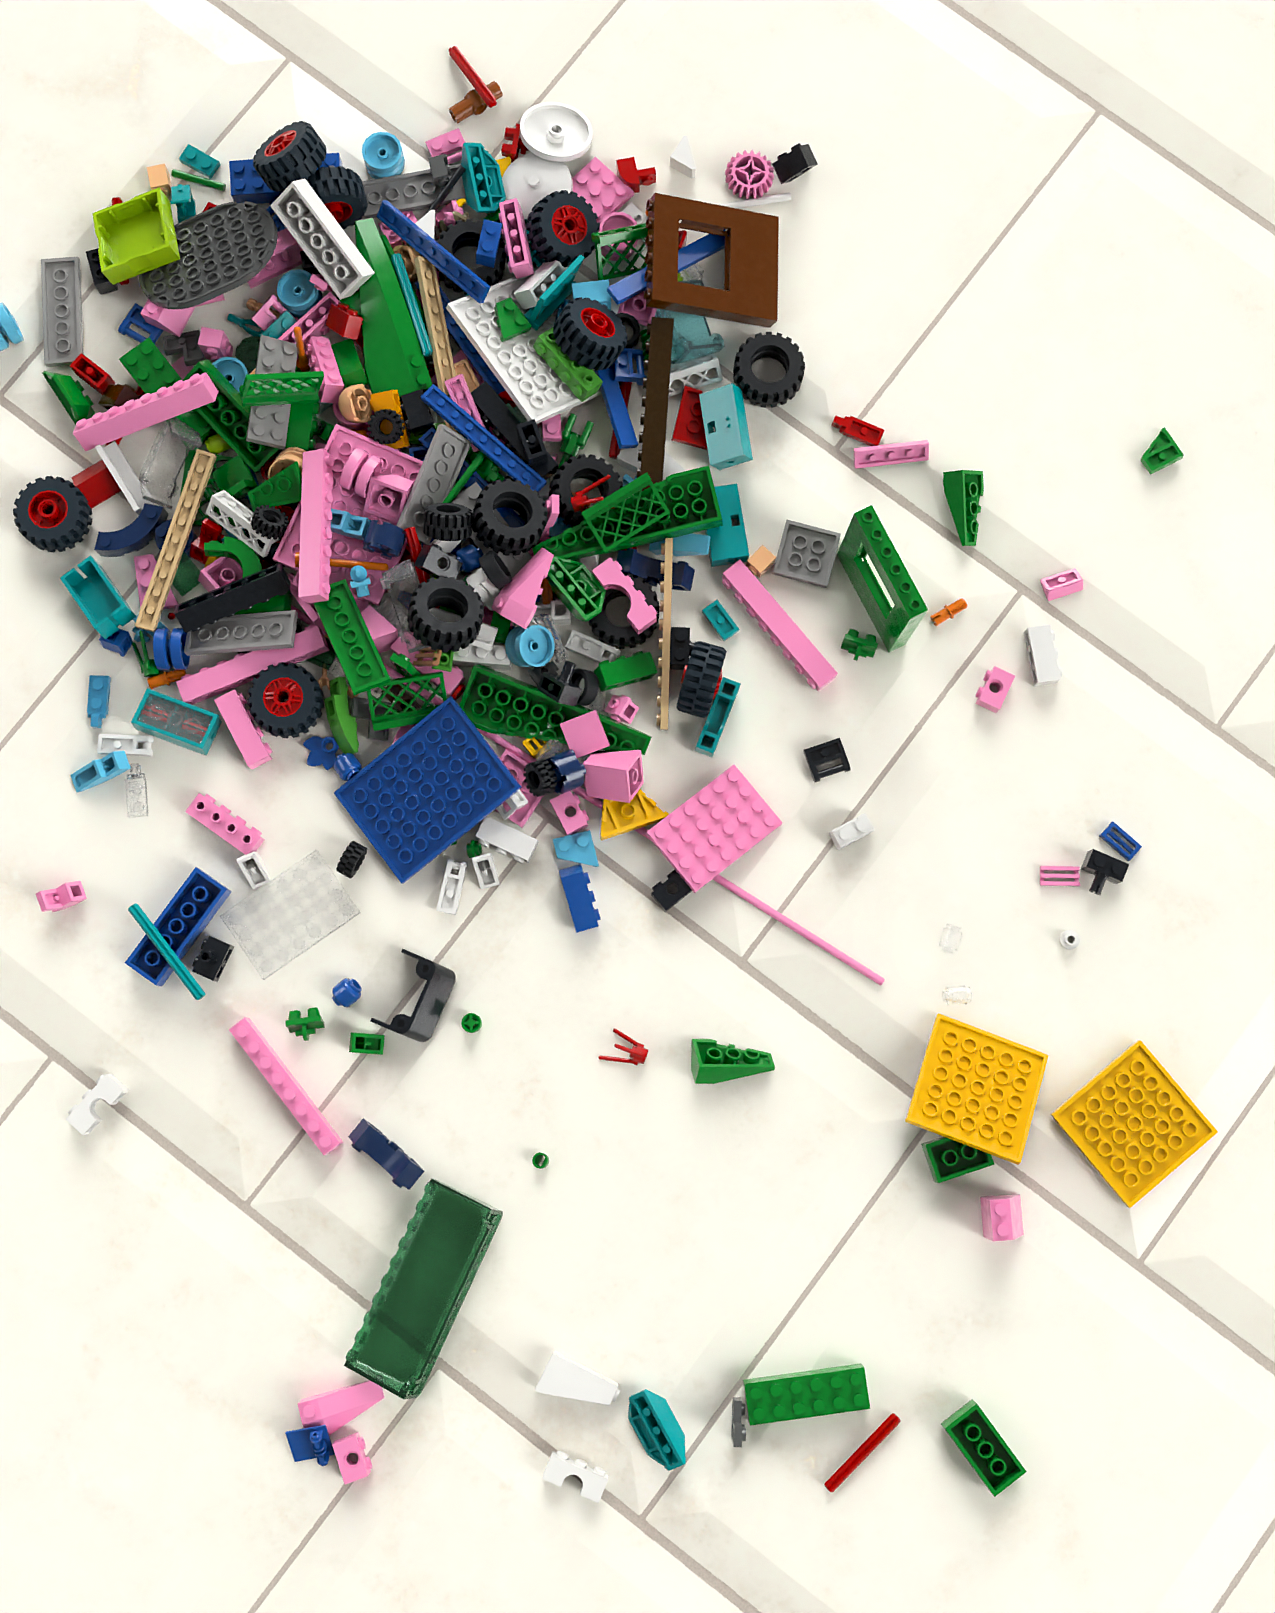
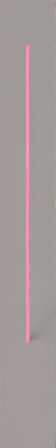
M291 606V610H295L298 613V618L308 625L317 626L307 614ZM384 664L388 675L392 678L405 677ZM414 682L409 685V688L415 692L421 687ZM423 689L419 695L428 699L432 693ZM434 696L430 702L440 705L443 703V700ZM478 729L481 734L525 762L538 761L497 734ZM581 787L571 790L602 810V800L588 797L587 791ZM644 827L635 829L636 832L651 840L646 834L648 829ZM718 874L712 879L880 986L883 984L884 978Z

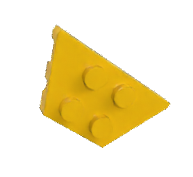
M641 789L638 790L630 803L604 799L602 802L600 839L602 841L660 822L669 814L656 806L657 803L648 798Z

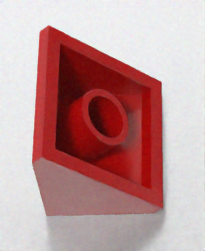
M103 460L71 477L75 487L85 496L91 509L122 491Z

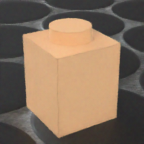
M160 164L147 167L151 189L160 188L165 196L171 193L172 184L166 165Z
M762 545L747 560L746 567L754 576L756 575L760 578L775 563L776 557Z

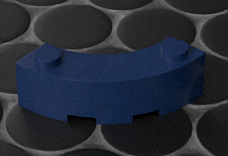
M144 503L139 516L127 527L114 532H98L94 550L100 556L120 557L125 556L124 554L143 549L155 537L156 528L167 521L168 512L162 506Z
M633 548L618 551L616 561L621 565L623 569L621 572L625 576L628 573L633 574V577L636 579L639 576L644 579L643 582L645 584L649 583L657 587V584L660 585V581H664V574H661V562L665 561L642 555ZM684 561L672 562V590L691 591L695 569L690 567L689 563Z
M364 1118L348 1136L353 1142L351 1146L358 1152L364 1151L393 1177L392 1182L399 1188L404 1186L410 1190L424 1173V1170L414 1159L410 1158L393 1141L388 1143L390 1140Z

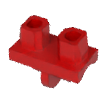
M516 123L515 128L506 127L505 140L513 142L512 145L503 143L501 153L502 156L510 157L512 163L518 158L519 149H521L520 153L523 155L529 150L521 140L520 124Z

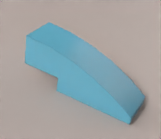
M331 509L332 532L364 540L371 520L366 517L351 515L346 511Z
M692 533L673 538V555L676 557L708 555L711 537ZM665 540L650 543L649 551L655 555H661V543H665Z
M113 751L102 759L93 760L70 776L78 793L104 783L131 769L125 751Z

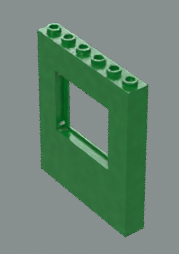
M870 505L854 513L837 557L889 653L907 643L927 613L928 608L873 506ZM867 555L895 604L893 609L866 560Z

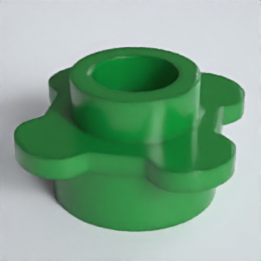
M471 840L470 843H467L466 851L469 858L482 854V847L478 841L474 842V840Z

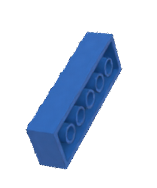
M327 153L320 167L342 166L340 154ZM253 159L229 161L231 196L234 202L244 203L247 201L255 204L271 203L273 200L275 201L282 192L269 189L253 167Z
M195 867L153 924L180 960L183 959L232 892L197 867ZM147 935L143 937L125 962V964L154 985L161 987L174 971Z

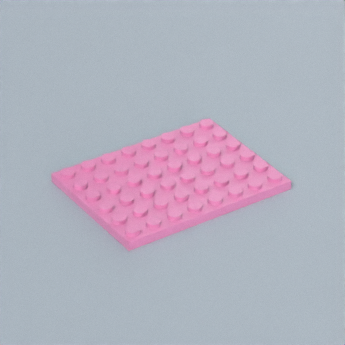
M336 424L324 448L334 459L332 467L333 501L331 502V509L346 511L351 515L366 517L369 520H378L377 524L383 525V522L397 525L396 522L365 512L366 498L357 495L355 487L352 490H347L340 486V477L344 466L352 452L356 448H360L368 452V458L376 456L383 460L384 463L380 476L398 475L415 482L423 461L384 444H379V442H375L368 437ZM299 501L273 557V561L296 571H299V568H295V553L300 552L301 501ZM332 532V537L330 538V559L388 564L389 568L386 571L366 569L367 577H370L371 584H368L370 594L359 597L379 606L406 549L407 539L405 538L400 556L397 558L392 557L391 560L382 558L381 554L375 551L374 553L365 551L363 549L364 540ZM330 566L329 584L346 579L352 595L358 597L356 588H351L350 581H352L350 576L352 568Z

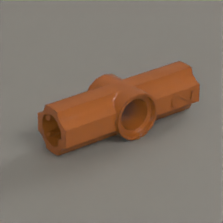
M493 81L486 85L496 100L503 96L497 82ZM473 89L465 95L462 101L450 107L449 113L455 123L458 124L473 114L479 115L483 113L487 108V104L478 92Z

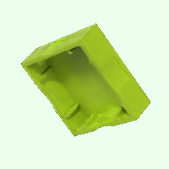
M160 188L135 196L124 203L115 204L92 213L95 234L99 242L98 253L101 272L113 285L180 259L170 201Z

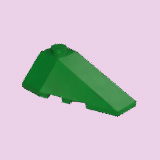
M957 470L943 472L944 493L962 546H976L979 526L976 519L977 513H981L979 498L983 496L984 492L983 471Z
M692 1039L691 1071L695 1084H715L775 1070L771 1053L750 1048L741 1050L735 1048L733 1044H728V1046L717 1044V1041L712 1039Z

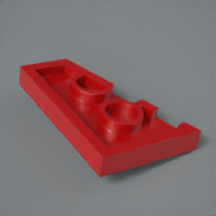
M685 386L671 440L707 450L699 394L703 393V391Z

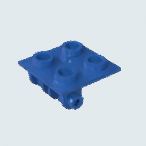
M326 1425L285 1432L295 1462L317 1458L319 1465L326 1466L329 1456L335 1455Z

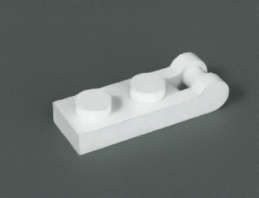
M572 630L565 646L566 649L598 663L609 660V662L615 661L621 653L619 649L575 630ZM605 651L610 653L608 659L603 657Z
M99 734L97 753L110 754L113 751H125L126 755L152 757L151 743L154 742V737ZM138 743H144L143 749H138Z
M448 859L436 911L456 915L468 862L462 861L460 863L455 862V859ZM452 870H459V874H452Z

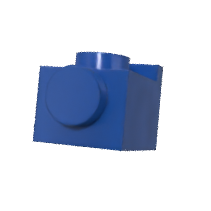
M122 629L117 630L107 639H104L101 635L99 638L103 648L119 653L122 657L126 655L133 643L129 632Z

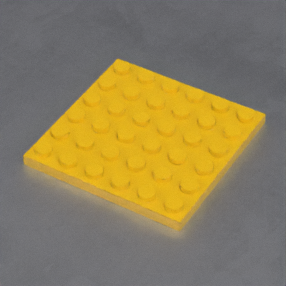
M938 1013L933 1024L905 1122L1019 1165L1049 1055Z
M1137 1040L1050 1114L1128 1208L1136 1204L1218 1133L1141 1040Z

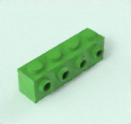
M553 327L537 337L533 345L537 354L546 361L548 366L554 370L561 381L570 388L581 402L598 392L603 381L592 369L590 370L585 366L578 365L577 362L570 360L569 356L561 351V347H558L556 339H554Z

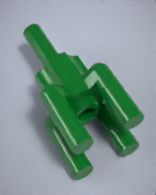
M570 413L561 434L562 444L559 452L563 456L558 469L570 457H577L579 450L584 449L594 426L593 422L587 421L582 435L571 431L577 415Z

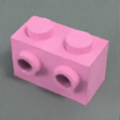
M201 327L198 346L206 359L215 362L219 358L232 356L233 346L223 330Z

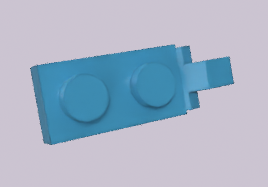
M90 675L87 716L91 718L90 726L93 728H101L102 718H106V715H108L111 677Z

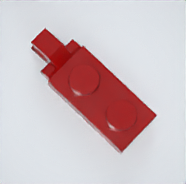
M835 416L831 425L840 429L839 432L869 446H878L885 431L853 416H845V418Z

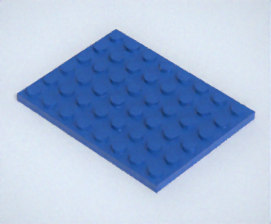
M450 696L337 789L334 794L401 884H404L522 787L458 703Z

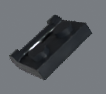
M840 738L803 750L814 783L820 781L821 778L842 771H851ZM837 759L841 760L839 765L817 771L816 766Z

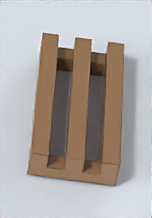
M430 646L417 647L416 650L419 651V654H415L414 658H417V661H413L412 665L417 667L439 665L442 650L437 649L434 651L431 650ZM423 658H429V659L435 658V661H434V660L422 661V660H423Z

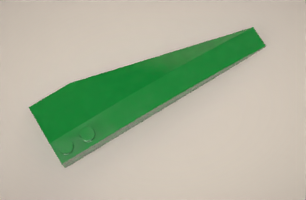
M373 218L358 220L354 222L356 246L375 272L359 289L360 311L363 318L364 370L372 394L398 390L399 399L402 401V395L421 389L425 393L432 386V381L407 305Z
M709 465L672 474L666 477L665 480L659 483L656 482L654 486L670 513L606 553L723 526ZM649 487L642 491L641 497L652 499L653 491ZM632 497L626 499L624 507L635 510L637 499ZM640 500L637 510L648 513L651 502ZM653 503L650 514L660 515L665 512L660 504ZM610 509L608 517L619 520L621 509ZM623 510L621 521L632 523L634 512ZM637 513L634 524L644 525L648 515ZM596 517L591 523L594 528L602 530L605 519ZM585 520L532 548L534 555L541 548H544L554 555L553 558L558 556L568 560L605 554ZM607 520L605 531L616 533L618 522ZM620 523L618 534L628 535L631 525ZM604 533L602 541L606 548L613 544L615 535ZM617 536L616 541L620 540L623 537Z
M481 664L473 666L459 705L476 728L488 733L525 737L528 739L535 737V739L567 744L560 724L593 711L581 705H576L575 707L557 703L537 690L536 686ZM598 713L610 746L603 749L617 751L641 750V755H645L652 738L651 736Z

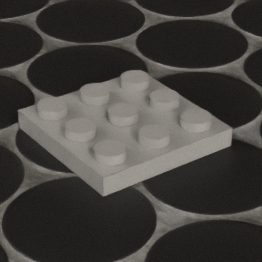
M786 520L772 574L827 588L841 533Z

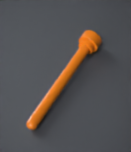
M296 326L293 329L298 353L296 366L302 372H309L310 367L305 354L302 331L300 327Z
M300 552L295 553V568H299ZM330 559L331 567L353 568L356 565H360L368 570L386 571L389 568L386 563Z

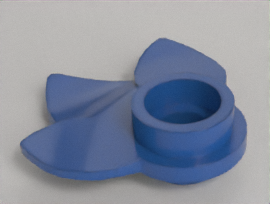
M313 736L303 743L311 751L307 759L308 766L316 767L323 764L326 770L334 766L336 753L339 750L334 737L321 738ZM332 743L333 748L328 750L327 745Z

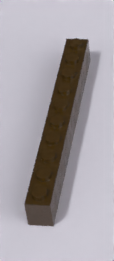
M651 317V324L647 323V335H650V342L646 341L645 353H649V359H645L644 371H648L647 378H643V389H646V396L642 395V407H645V414H641L640 425H644L643 432L639 433V443H642V450H638V462H641V468H637L636 479L647 472L653 484L663 481L674 318ZM648 485L647 487L643 488L642 491L649 488L650 486Z

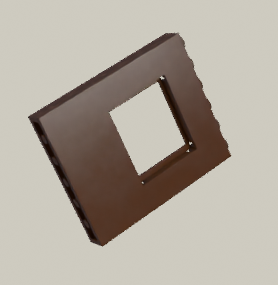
M654 193L646 204V210L648 211L646 220L648 235L645 240V245L647 246L645 256L647 270L644 276V280L647 282L644 292L646 307L768 328L774 325L778 319L779 217ZM679 228L725 237L724 290L678 282Z

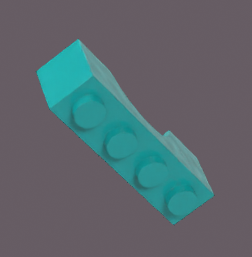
M725 677L722 678L718 693L715 696L696 744V752L711 758L713 757L741 683Z

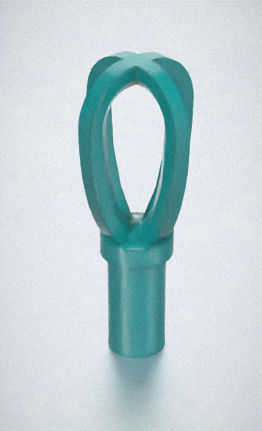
M229 314L227 317L228 321L239 325V327L252 336L260 338L259 335L263 332L262 329L258 332L245 325L248 324L260 328L252 319L239 318L233 314Z

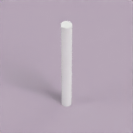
M791 193L719 205L740 209L791 200Z

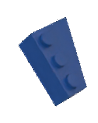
M581 864L559 870L576 933L598 927L597 921L601 920L598 908L594 909L592 902H596L593 890H588L587 884L590 883L588 872H583Z

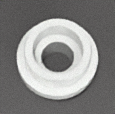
M1067 930L1061 934L1060 943L1064 948L1071 950L1079 945L1080 937L1075 931ZM1069 936L1073 938L1072 943H1069L1067 940Z

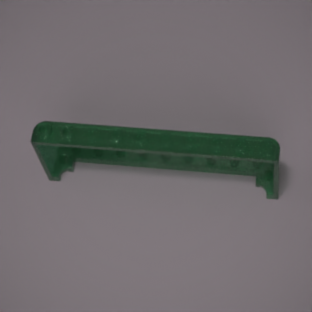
M432 1178L424 1188L423 1198L416 1205V1213L407 1224L408 1230L399 1241V1249L390 1261V1268L381 1280L379 1292L372 1299V1307L364 1316V1324L355 1335V1343L352 1349L348 1351L344 1364L345 1367L404 1400L417 1398L423 1391L503 1216V1211Z

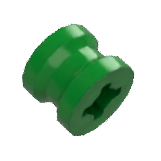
M474 1013L466 1014L461 1022L462 1028L469 1033H475L482 1027V1020Z

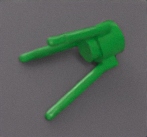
M140 630L139 635L145 659L144 663L136 643L133 642L132 646L140 664L141 673H144V677L157 676L161 670L157 669L154 659H149L143 631Z

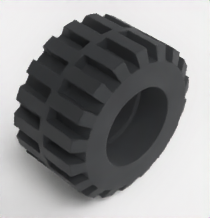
M454 503L429 505L424 508L423 533L430 538L440 541L467 539L472 534L473 512L463 505Z

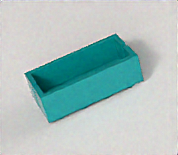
M90 555L77 565L87 578L84 579L73 568L60 577V579L94 629L104 639H107L119 630V625L123 627L134 619L136 615L101 565Z

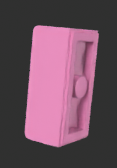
M1076 569L1040 580L1048 601L1083 590V579Z

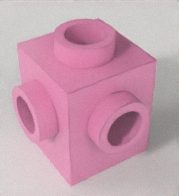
M613 695L604 711L610 715L609 718L631 724L639 707L625 695H621V697Z

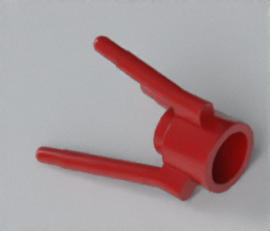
M607 475L582 491L575 492L576 496L571 497L574 511L583 512L591 507V503L602 501L603 497L588 499V496H583V494L610 479L611 476Z
M613 1029V1032L634 1045L632 1049L618 1044L614 1045L615 1048L630 1053L629 1057L632 1059L599 1056L598 1058L600 1060L632 1063L634 1065H638V1063L644 1064L648 1049L619 1030Z

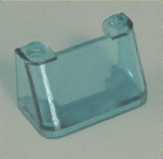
M702 280L678 281L704 286ZM657 309L655 317L674 318L671 364H680L714 354L725 347L723 338L719 333L711 335L704 316Z

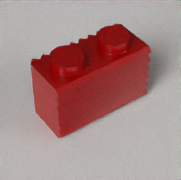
M338 302V305L331 304L325 326L342 337L357 340L363 318L357 315L358 311L349 308V305Z
M82 353L70 365V368L79 378L101 395L104 394L108 385H115L114 380L107 372Z

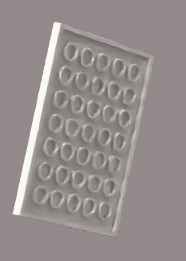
M530 276L519 279L513 277L491 286L484 303L479 304L470 295L448 303L446 307L448 312L527 421L535 419L536 424L602 394L599 388L596 394L581 402L533 348L537 337L554 326L558 309L537 331L531 327L530 331L501 342V331L497 325L498 318L495 315L494 307L496 303L511 297L525 315L530 308L522 309L514 292Z

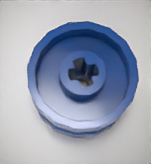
M157 628L155 630L153 654L158 670H169L172 665L176 670L188 669L190 656L184 653L187 633H185L183 628H174L172 632L168 628Z

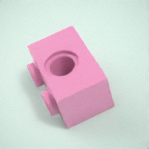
M996 666L991 671L987 670L983 678L986 682L983 687H979L975 695L978 698L975 704L997 713L1004 702L1015 675ZM990 685L996 686L997 689H998V692H997V693H993V692L990 690L989 686H990Z
M568 791L550 800L567 836L588 827L587 821L589 817L585 810H580L578 804L581 802L576 793L572 794L571 791ZM568 808L576 810V814L573 817L566 816L565 812Z
M357 1432L334 1441L332 1446L344 1484L367 1477L371 1472L372 1463L369 1456L366 1457L364 1449H366L363 1437H360ZM350 1453H355L358 1456L357 1462H352L349 1459Z

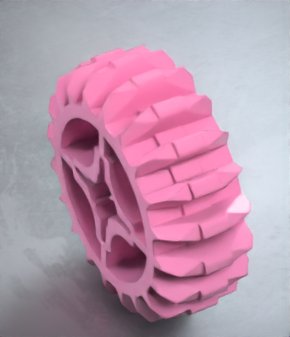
M744 150L743 155L738 152L736 157L732 156L725 170V181L728 183V188L733 189V195L739 193V198L744 195L746 200H748L749 196L756 199V195L762 197L763 192H768L774 180V168L771 166L770 160L766 161V155L760 157V151L754 154L753 150H751L747 154L746 150Z

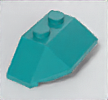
M463 143L461 166L466 169L462 175L467 205L477 213H494L499 208V203L504 202L506 199L499 164L484 149L485 147L481 143Z
M647 1389L629 1397L628 1419L647 1455L663 1465L668 1471L686 1463L685 1434L666 1399Z

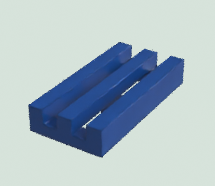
M1113 821L1099 835L1127 861H1130L1142 847ZM1113 828L1132 846H1134L1135 849L1133 850L1130 846H1128L1121 838H1119L1115 833H1113L1111 829ZM1106 834L1110 835L1115 841H1117L1123 848H1125L1130 853V855L1126 851H1124L1118 844H1116L1111 838H1109Z

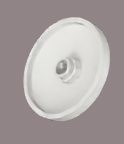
M558 102L540 103L529 108L521 118V140L529 151L540 158L555 162L571 161L585 154L591 145L593 132L589 120L582 112L570 105Z
M533 153L525 154L513 161L502 177L506 195L504 201L517 198L523 211L524 222L526 223L530 222L527 218L529 213L532 212L534 205L544 197L555 191L567 190L568 193L573 191L572 177L564 162L549 161Z

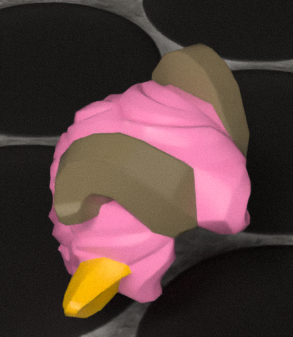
M465 199L453 200L443 207L439 213L435 214L436 226L440 228L439 233H442L444 230L446 231L447 226L450 224L456 225L458 220L466 222V219H469L468 212H464L462 208L466 202Z

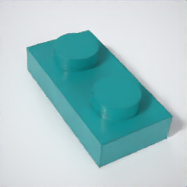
M190 144L187 145L179 157L181 163L209 179H212L221 165L218 160Z
M285 310L259 336L264 335L278 339L297 321Z
M718 600L702 610L704 616L723 641H726L739 631L737 625Z

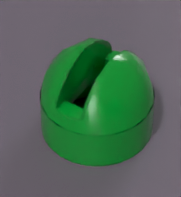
M536 1153L532 1159L533 1165L536 1168L544 1169L549 1164V1157L545 1153ZM543 1156H544L545 1159H544L542 1165L540 1166L539 1164H540V1162H541V1160H542V1158H543Z

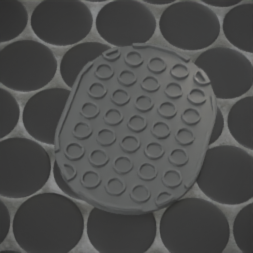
M236 201L224 203L174 225L180 259L140 274V287L152 303L166 309L194 307L231 291L255 277L272 257L278 239L275 221L265 208L247 201L244 203H236Z

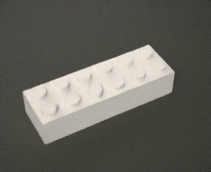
M306 179L293 181L270 205L340 300L352 296L375 273Z

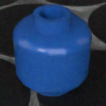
M470 544L456 552L457 560L463 563L460 571L470 573L481 567L479 558L484 554L479 547L476 548Z
M352 753L338 755L333 766L343 781L350 780L362 770L361 763Z
M345 978L332 989V999L338 1006L350 1007L361 997L362 988L355 979Z

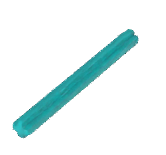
M399 253L393 254L391 261L422 354L425 357L430 356L433 350L402 256Z
M136 903L131 905L128 911L192 996L196 1000L202 999L205 996V992L140 906Z

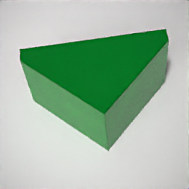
M351 1032L349 1052L383 1055L385 1035Z

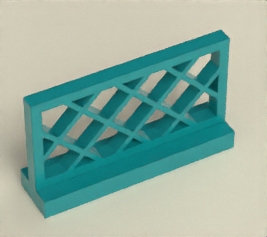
M581 254L540 296L536 306L530 308L524 315L536 331L564 303V299H567L572 294V283H576L574 279L585 258Z

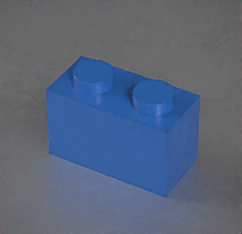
M484 219L476 253V264L494 268L501 238L502 223Z

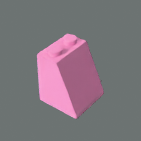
M369 605L361 612V615L378 653L391 650L390 647L398 638V629Z
M641 750L591 754L583 763L586 768L584 787L588 797L630 803L644 783Z
M1020 1194L980 1197L983 1237L992 1241L1014 1240L1024 1235Z

